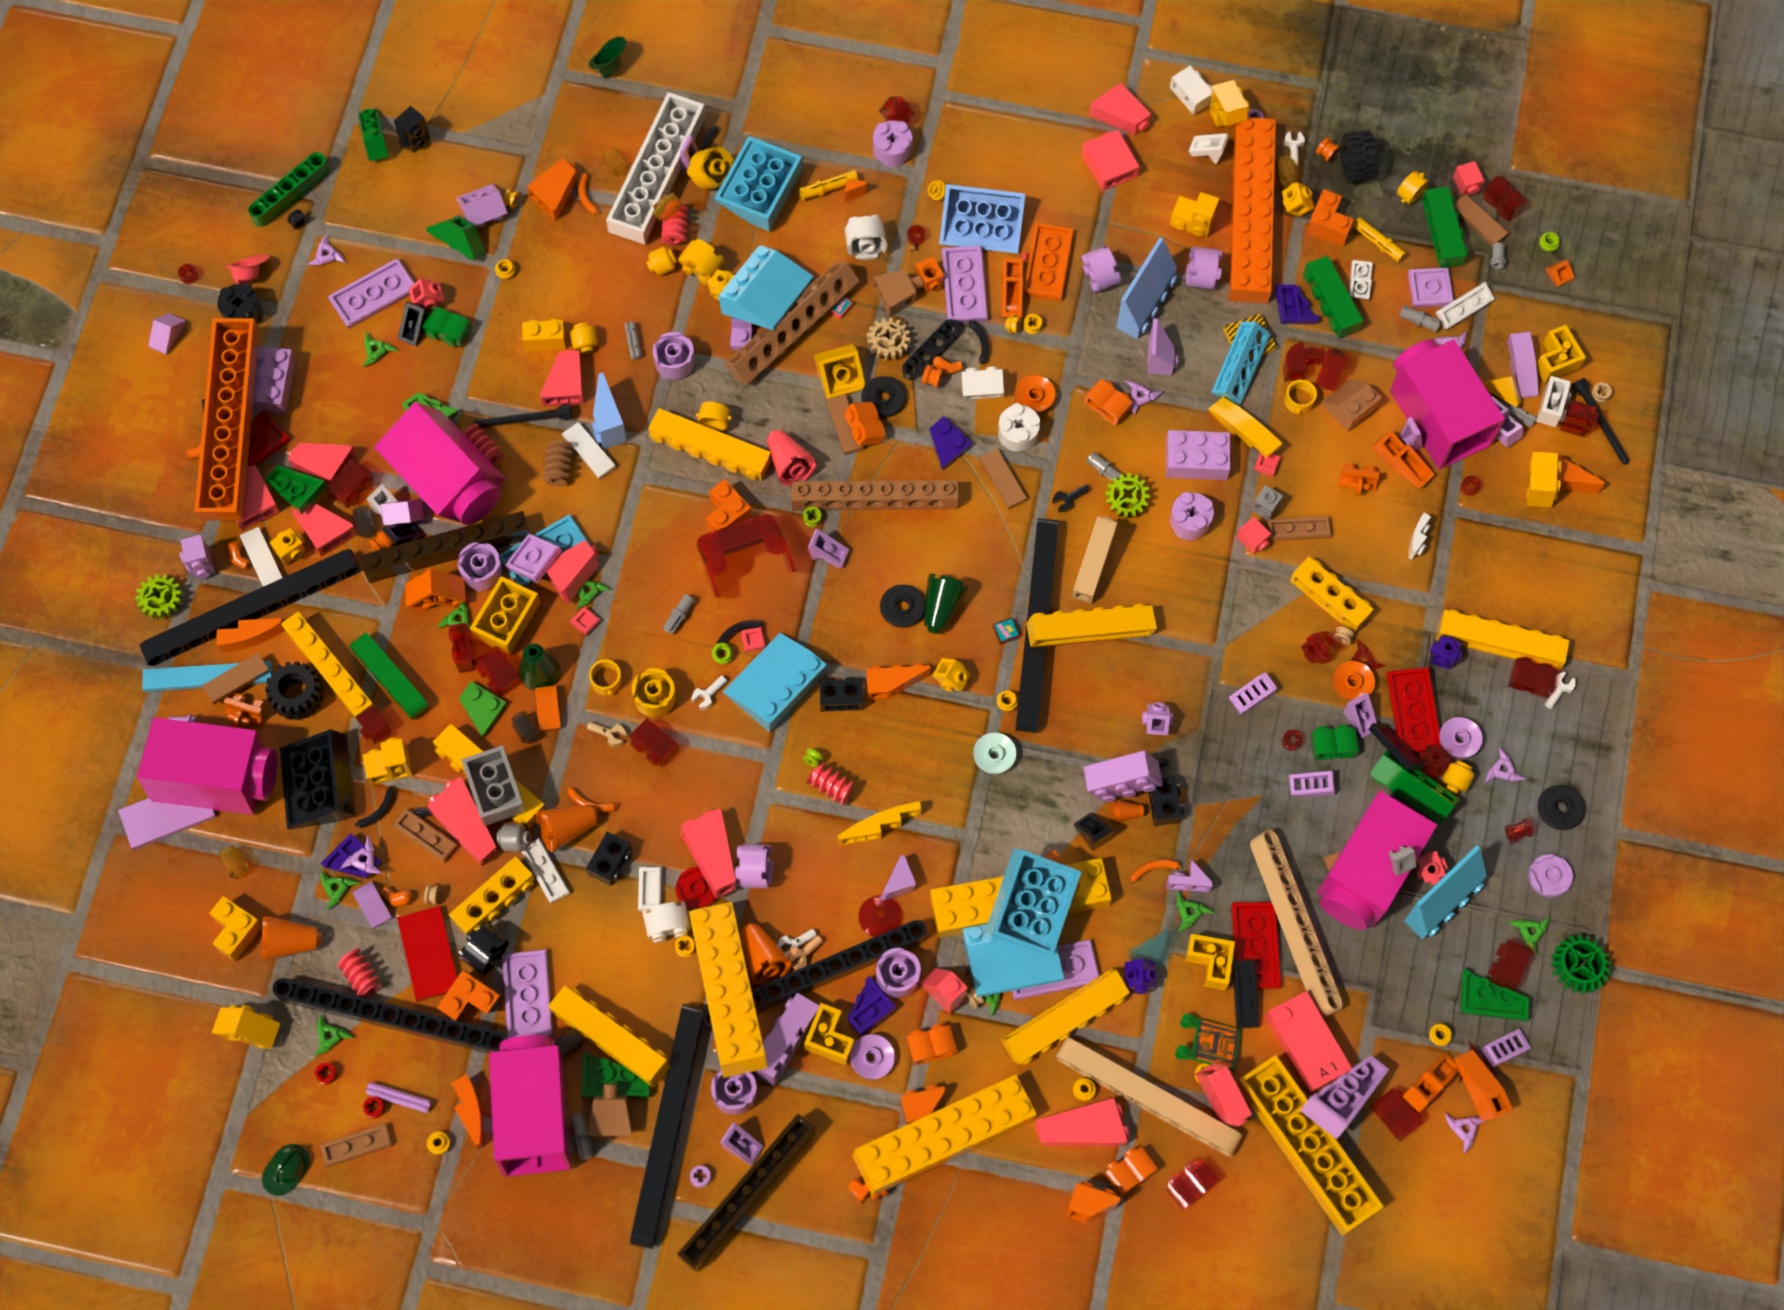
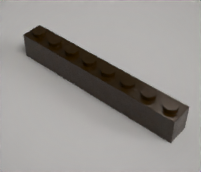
M524 511L363 554L360 557L366 578L369 583L457 560L462 549L471 543H487L497 549L522 542L530 532Z
M798 1113L677 1253L678 1258L696 1273L816 1133L815 1127Z

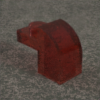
M1303 342L1293 345L1288 350L1283 363L1284 381L1305 380L1308 371L1307 365L1323 364L1326 355L1325 348L1310 347L1304 349Z
M1329 347L1315 385L1334 392L1349 353Z

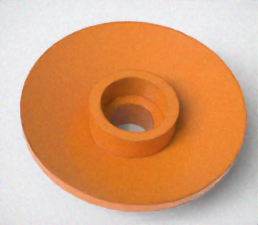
M1027 376L1021 379L1015 388L1017 404L1027 406L1036 413L1047 410L1055 399L1054 386L1048 379L1042 376ZM1036 395L1038 398L1033 399L1031 396Z
M1347 661L1336 668L1332 677V683L1339 696L1351 701L1364 693L1370 695L1375 686V677L1367 665L1358 661ZM1349 681L1355 682L1356 686L1349 685Z

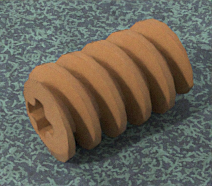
M561 440L552 441L546 447L543 480L552 486L567 485L565 480L570 478L567 472L571 469L568 464L571 463L569 457L572 456L570 449L573 448V444Z

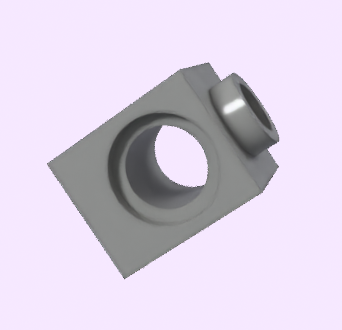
M1265 485L1255 499L1251 511L1266 520L1271 519L1280 506L1283 495Z

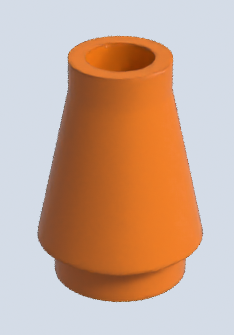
M1120 800L1112 802L1110 809L1111 818L1119 822L1143 817V804Z

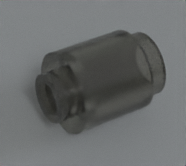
M368 506L356 507L352 511V520L357 535L363 538L372 537L377 531L372 511Z
M526 711L519 712L511 719L513 722L512 727L521 741L528 744L536 742L539 739L541 730L532 716L527 714Z
M574 1028L571 1031L567 1030L554 1040V1046L558 1045L563 1060L578 1051L584 1043L583 1038Z

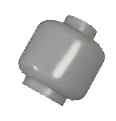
M507 823L497 832V843L506 852L524 851L527 844L531 842V833L527 831L526 826L523 824Z

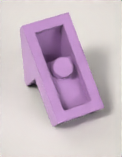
M732 317L730 349L740 350L752 339L753 324Z
M815 529L808 546L813 560L822 558L836 568L843 566L849 551L847 547L819 529Z
M1192 860L1189 865V876H1185L1183 873H1173L1168 876L1166 881V889L1210 893L1212 888L1211 880Z

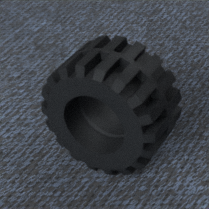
M1370 130L1345 133L1342 137L1340 145L1341 165L1349 183L1374 180L1377 176L1379 167L1378 148Z
M294 661V665L286 662V666L282 667L279 665L276 672L273 670L270 673L272 678H267L268 686H265L266 696L280 716L284 715L289 720L291 717L295 720H300V716H303L305 719L308 717V713L314 714L316 712L315 707L319 708L321 706L320 700H323L324 695L322 692L324 689L315 671L309 668L307 664L303 663L301 666L297 661ZM295 683L306 685L304 692L299 697L293 699L284 697V693L290 685Z

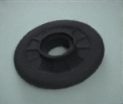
M879 376L865 384L861 393L862 402H872L877 409L878 416L887 417L896 414L902 409L906 400V393L902 384L896 379L888 376ZM885 392L889 395V398L887 400H880L878 395Z
M896 585L889 588L883 594L880 601V611L883 618L889 624L905 628L915 625L922 619L926 603L923 595L916 588L910 585ZM899 602H906L909 605L908 609L904 611L897 608Z
M1551 786L1545 789L1538 799L1539 815L1551 828L1569 830L1580 824L1584 817L1585 805L1583 799L1574 789L1568 786ZM1556 803L1565 804L1567 811L1564 813L1557 811Z

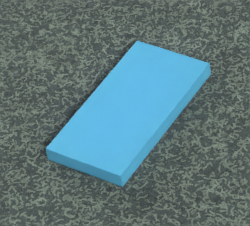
M570 514L534 534L538 538L559 546L562 550L560 554L586 540ZM522 542L499 554L504 567ZM507 570L512 580L523 587L534 582Z

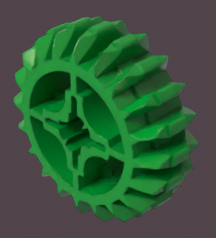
M1581 934L1577 935L1575 939L1573 936H1569L1567 941L1562 940L1560 946L1554 948L1556 953L1551 955V959L1554 962L1550 964V967L1556 968L1553 972L1554 976H1560L1557 983L1562 981L1566 983L1564 989H1568L1571 986L1572 993H1576L1578 989L1581 994H1585L1587 990L1593 993L1595 988L1600 989L1603 986L1602 983L1608 981L1607 975L1611 974V970L1607 967H1610L1612 962L1605 959L1609 957L1610 953L1602 952L1605 946L1598 947V939L1590 942V936H1586L1584 940ZM1575 949L1584 950L1588 952V954H1582L1581 952ZM1566 955L1569 957L1568 960L1571 965L1569 970L1565 964ZM1593 959L1595 960L1597 965L1596 974L1594 973L1595 969L1592 967ZM1587 960V962H1585L1583 966H1579L1577 969H1575L1578 963ZM1573 975H1581L1584 979L1587 978V980L1578 979Z

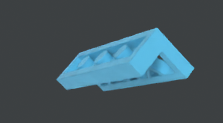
M1241 322L1211 392L1216 397H1227L1236 405H1241L1270 336V333L1257 322ZM1259 332L1262 337L1257 344L1256 335ZM1250 350H1253L1252 361H1249L1248 354ZM1245 367L1246 375L1242 379L1241 371ZM1236 385L1238 386L1237 396L1232 394Z

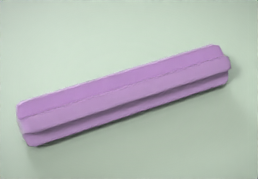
M370 1082L366 1089V1093L370 1096L428 1113L431 1108L430 1100Z

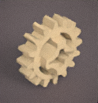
M890 317L889 321L886 322L882 318V323L875 321L874 327H869L867 346L871 347L872 354L877 352V358L884 356L885 361H887L888 357L891 356L895 360L897 354L902 357L903 351H908L910 331H906V324L900 326L899 319L893 322V318Z

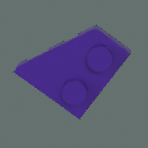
M1277 284L1275 293L1280 324H1317L1319 322V316L1312 313L1309 308V302L1302 296V292L1297 285Z
M945 416L929 428L942 470L972 447V442Z
M351 833L321 862L324 868L368 879L373 874L367 873L353 865L340 869L350 855L353 856L355 852L365 848ZM374 855L373 866L378 869L383 863ZM363 856L359 861L366 862L367 857Z
M869 976L866 978L865 986L861 994H858L855 1005L847 1016V1020L862 1037L893 1013L896 1007Z

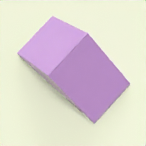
M170 313L154 319L148 346L167 355L187 324V321Z
M421 498L380 504L383 525L410 523L424 519Z
M1364 693L1347 703L1343 713L1351 726L1356 728L1358 737L1362 739L1371 734L1369 727L1372 723H1377L1368 693Z
M901 855L881 895V900L885 901L910 893L915 888L916 883L905 856Z
M372 881L352 892L372 929L393 919Z
M734 1122L720 1141L722 1148L749 1165L753 1164L763 1148V1145Z

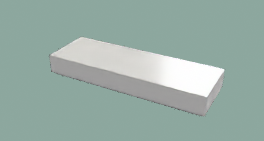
M1486 282L1435 313L1438 319L1441 320L1445 330L1495 299Z
M579 422L562 433L563 438L573 444L574 451L599 480L616 469L615 464Z
M257 527L239 535L262 586L264 587L281 579V573L260 528Z
M538 838L527 844L525 850L521 852L550 904L552 905L570 895L541 840Z

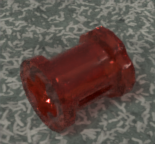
M1527 818L1522 819L1520 823L1505 826L1506 836L1512 844L1516 843L1518 839L1526 836L1532 837L1534 834L1533 827Z

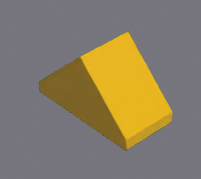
M1515 374L1487 380L1483 383L1487 391L1512 406L1518 407L1520 405L1521 397Z

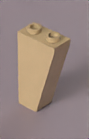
M1097 516L1073 589V599L1092 604L1118 523L1109 517Z

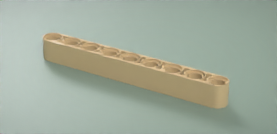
M1265 830L1251 840L1250 846L1304 987L1322 1018H1326L1342 1008V999L1280 840L1274 831Z
M1065 1038L1055 1056L1059 1062L1226 1156L1232 1157L1242 1138V1135L1236 1130L1071 1038Z

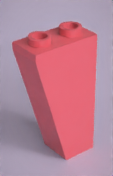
M461 777L456 780H450L445 785V790L441 794L436 793L429 799L428 810L481 866L497 852L496 845L487 827L483 825L478 809Z
M721 809L709 810L695 820H687L681 826V836L715 898H720L736 890V880Z
M1114 1098L1039 1119L1035 1122L1041 1146L1123 1147L1126 1146L1127 1139L1130 1138L1127 1126H1122L1120 1117L1123 1116L1119 1103L1115 1104Z

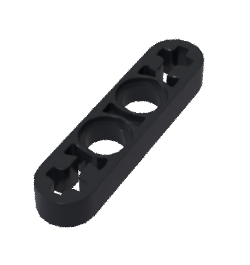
M948 319L944 321L904 362L902 374L905 379L916 380L925 371L927 364L931 365L933 359L940 356L958 337L960 326L956 320ZM947 327H948V328L954 327V332H953L952 330H950V331L947 333ZM935 339L942 340L943 345L940 347H935L932 344V341ZM921 353H928L930 358L928 360H921L919 355ZM915 366V372L911 371L909 373L908 368L912 369Z

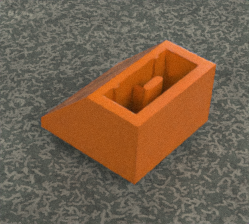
M1088 1182L1076 1183L1065 1217L1087 1224L1115 1210L1121 1197L1116 1196V1192L1109 1189H1103V1191L1094 1189V1185Z

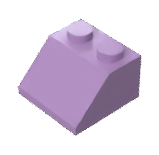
M493 184L456 197L464 218L474 224L476 228L484 226L485 222L489 220H500L504 217L503 215L507 214L500 192Z

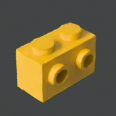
M550 319L548 321L530 320L522 322L523 344L526 352L566 349V334L563 320Z

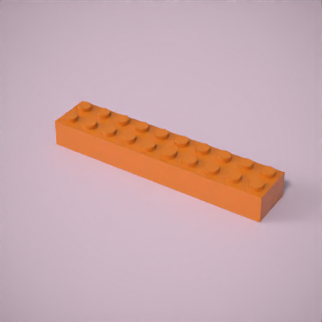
M1247 117V121L1234 125L1228 301L1268 304L1271 295L1276 119Z
M213 318L194 509V512L201 521H243L260 328L254 318Z

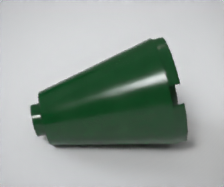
M929 574L927 578L924 626L927 627L928 632L939 634V632L945 631L967 593L968 585L963 586V582L941 575V578L938 579L935 578L936 574Z
M536 643L529 644L523 650L518 666V676L525 687L535 691V688L552 686L558 681L560 664L557 658L541 645Z

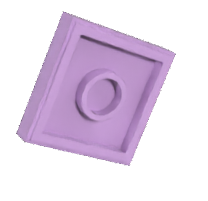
M1448 268L1412 269L1408 271L1413 308L1444 307L1454 301Z
M528 534L505 564V567L509 571L538 583L562 550L557 545Z

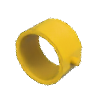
M1417 171L1412 172L1398 188L1397 195L1402 198L1401 201L1403 203L1406 201L1409 205L1413 204L1428 187L1429 181L1423 177L1425 175L1423 172L1421 174Z
M1300 379L1293 381L1287 388L1284 404L1292 413H1308L1315 403L1317 390L1309 381ZM1296 389L1304 390L1310 395L1312 401L1305 405L1297 404L1291 400L1289 393Z
M716 402L702 403L699 413H696L698 424L718 432L725 431L729 420H732L730 409Z
M601 659L595 662L589 671L591 686L598 694L610 696L621 687L622 675L615 662ZM603 668L613 669L618 674L617 680L608 687L598 686L593 681L595 674Z

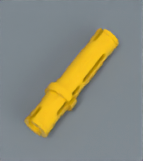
M852 170L821 182L817 180L815 184L799 188V193L802 200L817 195L823 196L826 192L846 186L847 179L858 180L856 171Z
M1361 217L1354 222L1352 227L1381 248V252H1386L1398 263L1405 257L1406 252L1394 244L1391 238L1385 237Z

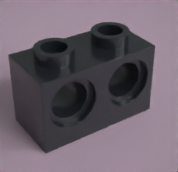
M847 677L845 680L826 678L823 681H819L821 712L863 710L862 679ZM849 690L857 692L855 696H849L846 693ZM828 691H833L836 693V695L833 697H828L825 695V693Z
M1175 776L1161 777L1163 786L1156 787V790L1148 792L1153 825L1160 826L1180 823L1181 817L1184 816L1183 803H1179L1178 798L1181 795L1180 784L1176 783ZM1161 787H1166L1169 789L1170 793L1163 794L1160 792L1159 789ZM1163 808L1172 809L1173 814L1168 815L1164 813Z
M606 832L586 867L587 874L611 886L613 881L619 879L624 862L627 863L632 856L633 851H631L630 842ZM614 847L622 849L618 854H612L610 851ZM605 865L611 867L607 873L600 872L601 867Z

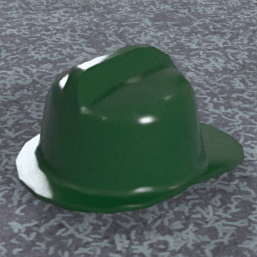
M615 37L607 41L596 55L589 60V67L596 69L605 79L618 71L621 67L620 54L626 47V39Z
M288 1144L281 1147L264 1169L262 1174L264 1189L274 1196H283L289 1193L309 1166L310 1158L307 1151L297 1144Z

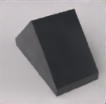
M408 301L406 302L398 334L399 340L414 346L418 345L424 334L422 326L428 317L426 308Z
M414 522L384 526L382 529L393 546L422 539L425 535Z
M1092 813L1087 814L1074 823V827L1092 851L1108 842L1113 832L1109 825Z

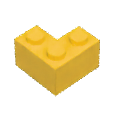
M1232 80L1213 85L1210 115L1216 126H1229L1247 121L1250 105L1243 98L1242 89L1236 85L1235 81Z
M1200 192L1197 202L1179 196L1171 216L1170 226L1177 230L1188 231L1198 237L1207 238L1215 219L1219 198Z
M1567 325L1548 332L1543 341V345L1548 353L1540 356L1536 368L1544 383H1547L1551 376L1559 378L1581 368L1586 357Z
M1532 452L1530 478L1527 487V506L1552 508L1553 501L1558 499L1561 481L1557 480V473L1561 472V461H1558V453Z
M389 738L386 742L380 743L381 750L374 749L370 750L367 754H363L366 778L370 785L413 776L409 752L402 738Z
M224 896L209 913L216 922L225 927L212 944L220 952L236 962L262 929V924L258 919Z
M1195 934L1190 935L1185 962L1207 965L1204 987L1226 991L1230 980L1235 941Z
M820 1003L804 1047L806 1051L847 1065L851 1049L854 1045V1039L836 1032L842 1018L841 1010Z
M230 1005V1008H220L212 1034L230 1041H243L260 1049H272L280 1023L274 1021L271 1015L254 1013L255 1009L252 1007Z

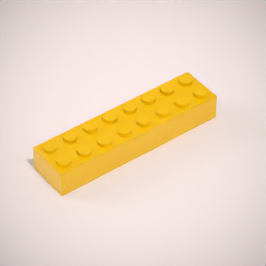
M1102 858L1066 865L1081 871L1078 880L1080 888L1074 892L1067 914L1110 906L1111 895ZM1004 876L930 890V901L938 939L963 934L962 928L987 924Z
M728 902L691 910L689 915L723 1078L766 1069L768 1067L733 904Z
M1276 1055L1238 1080L1236 1085L1342 1237L1384 1207L1335 1137L1300 1111L1308 1099Z
M1014 1075L854 1150L852 1156L871 1196H875L1032 1122L1037 1114L1017 1075Z

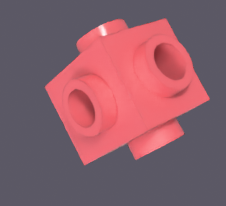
M420 278L409 288L412 303L427 310H432L433 307H437L444 300L439 282Z
M1436 850L1419 855L1417 858L1418 866L1415 867V871L1419 880L1424 879L1425 883L1430 882V885H1433L1446 875L1447 864L1444 857L1439 858ZM1430 865L1435 866V869L1432 872L1428 871V867Z

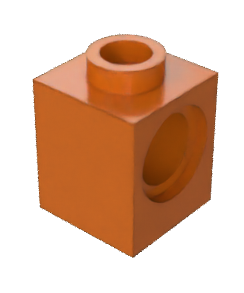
M934 256L915 264V275L921 276L925 293L936 291L944 285V274Z

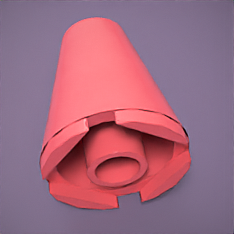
M775 430L769 434L767 444L781 483L785 486H792V482H797L801 479L803 481L807 480L816 469L814 457L783 430Z

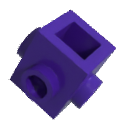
M1440 636L1438 642L1434 641L1430 653L1433 655L1430 663L1450 670L1454 662L1458 663L1461 658L1462 651L1459 650L1461 642L1456 641L1455 638L1450 636Z
M1146 959L1125 962V985L1127 989L1134 990L1135 994H1147L1148 990L1157 988L1156 962Z

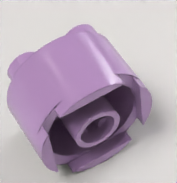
M887 121L876 126L873 134V154L877 161L879 160L887 167H898L910 158L912 154V133L905 122Z
M1107 246L1100 247L1081 256L1082 269L1085 276H1089L1091 280L1089 283L1093 293L1121 283L1119 271L1116 272V262Z
M1192 247L1189 258H1191L1190 264H1187L1186 284L1189 287L1215 289L1217 280H1220L1221 268H1218V263L1221 261L1222 251Z
M668 332L660 336L653 346L655 368L662 378L681 379L692 373L695 357L693 344L689 338L687 339L678 332Z
M1182 493L1175 500L1169 519L1174 533L1181 539L1189 541L1206 535L1214 515L1212 501L1198 493Z
M478 542L471 543L460 552L458 568L461 577H463L468 587L482 592L495 586L499 578L503 576V567L499 554L492 545L487 543L479 544Z
M743 844V846H738L737 858L740 859V864L736 866L735 877L739 879L740 887L770 888L769 884L772 883L773 861L769 858V854H773L771 845Z
M893 948L883 953L876 967V981L879 988L888 997L901 998L913 993L920 981L921 967L919 960L913 953L902 948ZM895 970H898L902 975L898 976L895 974Z
M720 1070L712 1080L711 1092L713 1100L720 1111L730 1115H739L753 1107L757 1098V1086L755 1078L750 1072L723 1078L722 1071ZM733 1086L737 1087L735 1094L731 1092Z

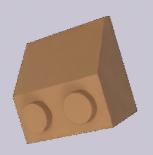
M1350 379L1320 404L1349 432L1378 409L1382 397L1369 384Z

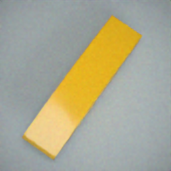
M1222 397L1208 408V411L1235 438L1239 436L1250 448L1255 447L1266 459L1282 447L1283 443L1267 428L1225 397Z
M920 801L887 809L854 824L838 835V845L881 839V831L900 828L901 819L921 816Z

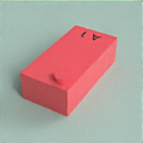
M1307 991L1267 1012L1265 1016L1266 1021L1309 1095L1332 1084L1340 1076L1352 1069Z

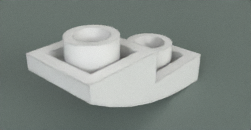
M1352 260L1349 282V295L1351 298L1369 300L1372 262Z
M1425 512L1421 516L1411 537L1409 545V559L1411 560L1416 554L1420 556L1427 546L1424 544L1427 538L1425 534L1430 528L1428 522L1431 516Z

